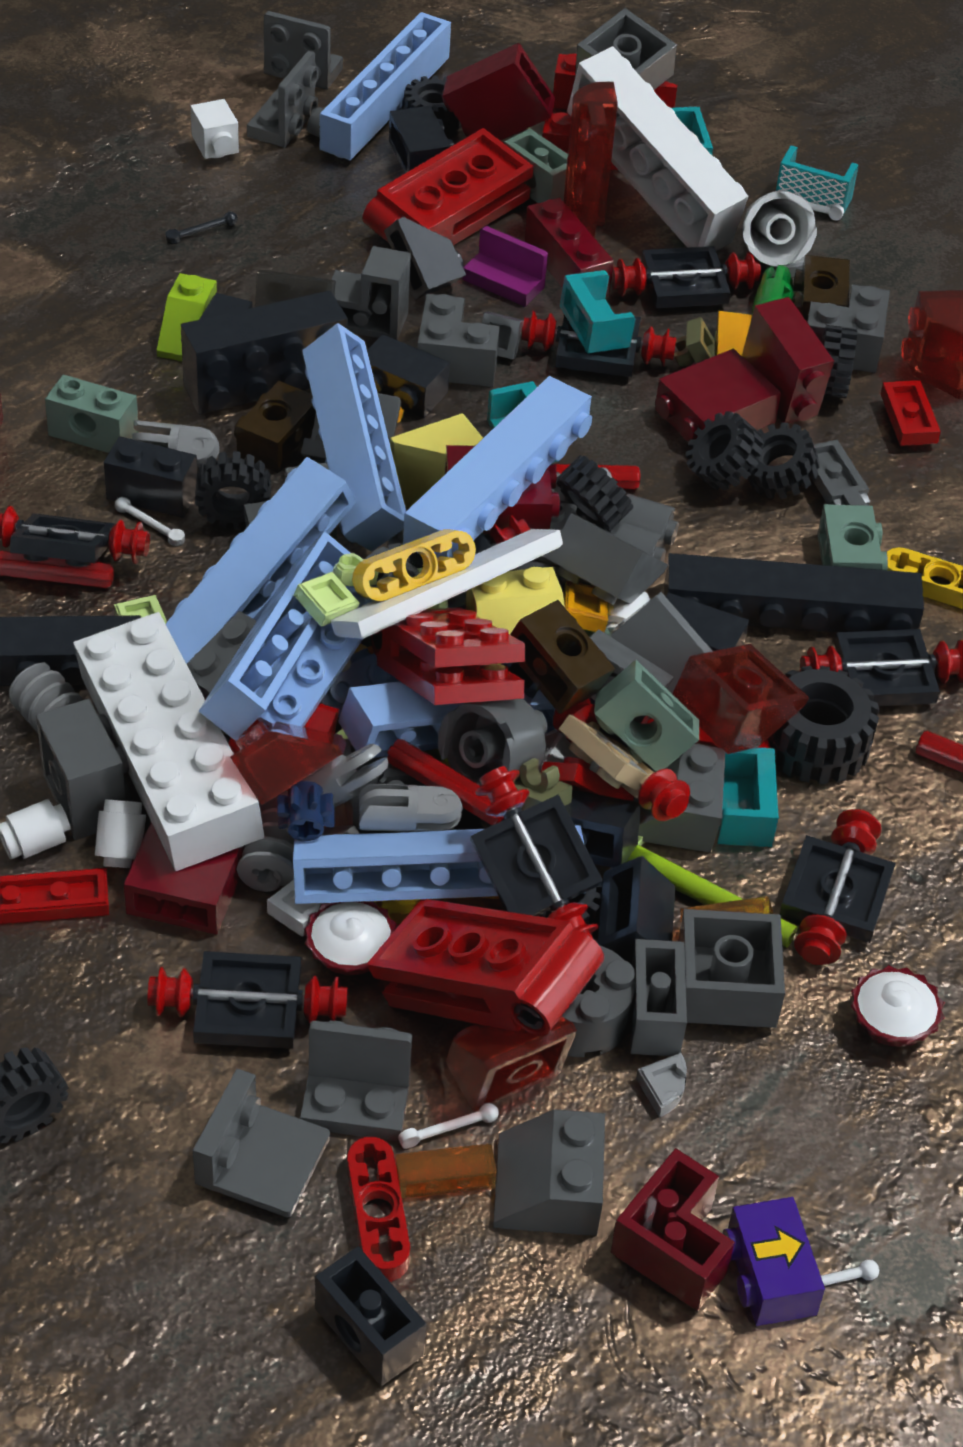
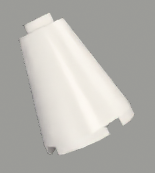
M773 191L761 196L748 207L743 221L742 232L748 251L756 259L770 266H778L801 260L812 248L817 236V227L813 209L802 197L789 191Z

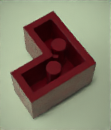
M675 1148L616 1219L610 1253L696 1311H699L726 1276L735 1242L703 1221L712 1209L719 1176Z

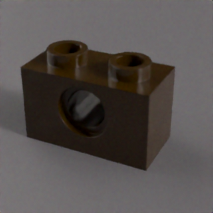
M805 255L803 269L795 270L793 303L806 322L811 301L849 307L850 260Z
M278 381L268 393H263L252 410L246 416L240 417L236 423L234 437L237 441V452H240V458L245 459L247 454L254 456V464L260 460L265 464L266 469L279 473L302 448L304 438L310 439L312 436L316 410L311 401L313 398L312 394L281 381Z
M559 600L521 618L510 633L511 636L525 643V662L517 663L559 714L595 695L616 669Z

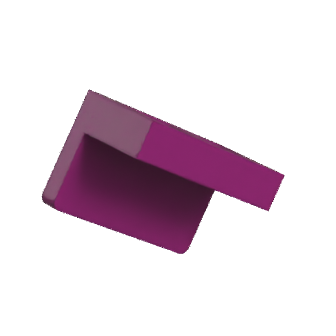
M484 226L480 230L479 253L464 266L463 269L466 275L462 280L526 307L545 288L548 253L505 233Z

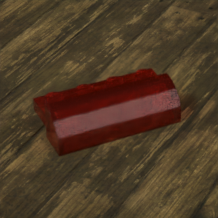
M610 81L595 82L583 86L574 94L572 103L563 202L594 238L596 226H604L618 106L614 82Z

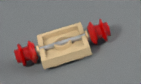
M589 698L561 714L555 709L553 715L554 728L558 732L565 734L566 739L571 743L569 749L587 763L591 764L594 761L600 766L596 773L603 780L617 789L622 785L626 791L638 799L639 804L644 809L651 810L652 816L658 821L676 818L685 811L690 796L689 785L683 780H677L676 774L671 769H660L654 772L643 762L638 763L624 744L600 731V725L594 714L595 704H591Z

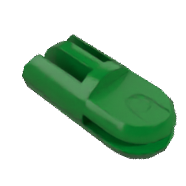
M778 265L776 270L773 266L765 270L761 284L756 292L752 311H754L755 305L789 297L793 301V280L788 267Z

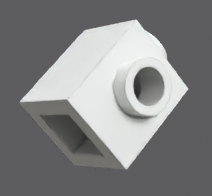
M225 99L190 105L192 137L204 159L221 158L225 155L239 153L238 121Z

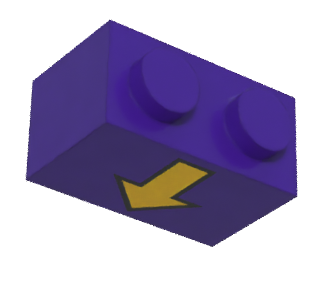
M794 1197L734 1206L727 1229H723L722 1234L735 1242L730 1261L735 1260L740 1274L737 1277L738 1294L744 1308L750 1307L756 1326L817 1316L825 1287Z

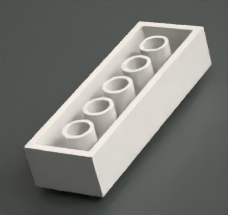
M613 46L580 62L567 109L570 116L687 248L714 246L717 251L732 243L749 197L743 187L734 181L722 167L719 160L706 150L699 142L697 136L690 132L678 119L673 109L668 107L659 98L652 86L640 77L632 68L630 62L622 57Z
M156 612L74 641V648L84 684L99 715L105 714L108 719L114 746H121L129 765V777L175 872L265 838L259 802L221 729L199 712L205 699L160 613Z

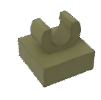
M702 317L687 321V335L677 338L675 344L678 352L674 353V357L680 367H686L694 362L699 363L716 356V342Z
M536 758L521 765V779L514 782L517 790L528 789L530 792L524 805L521 807L523 811L558 794L564 806L571 803L572 785L559 781L560 773L557 766L553 765L539 773V760Z

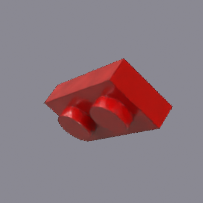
M921 381L883 382L880 395L900 446L937 444L941 431Z
M564 757L563 762H543L541 772L553 765L557 766L560 773L559 781L572 785L573 790L629 801L634 800V796L624 788L620 787L617 789L597 773L590 770L591 764L582 759Z

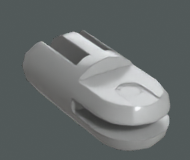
M134 420L133 428L141 433L132 434L133 440L197 455V467H200L202 463L206 465L207 458L213 456L216 459L219 454V442L216 436L208 429Z
M372 743L348 756L338 753L307 769L300 776L298 782H315L323 788L324 794L332 793L333 807L335 808L358 796L359 787L381 775L388 768L389 762L387 757H384L358 771L356 770L357 767L381 752L382 749Z
M366 783L358 789L359 826L364 831L416 832L452 830L458 825L463 807L459 796L452 790L444 787Z

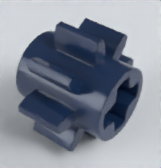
M300 781L294 783L288 789V796H277L278 828H288L289 835L300 841H311L319 838L324 832V826L334 827L333 794H324L323 788L315 782Z

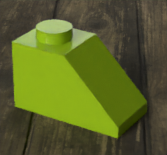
M179 273L167 296L157 346V357L182 361L181 324L200 319L215 293H217V280Z

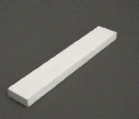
M530 529L475 554L470 566L462 571L385 601L374 600L331 620L334 634L338 637L360 639L375 634L405 620L407 616L418 614L560 548L563 545L560 530Z

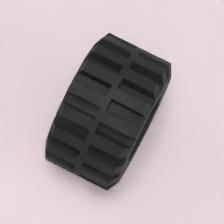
M806 666L801 667V672L791 670L785 673L784 679L778 678L775 681L773 689H770L761 735L769 740L770 748L775 749V765H781L783 773L790 777L795 774L800 776V781L808 783L812 779L817 780L818 784H828L829 779H834L838 783L846 780L847 774L854 776L860 772L861 765L865 766L868 761L879 720V706L877 702L873 701L874 694L870 689L862 688L863 682L857 677L853 679L847 677L848 673L840 669L838 672H835L826 666H820V669Z

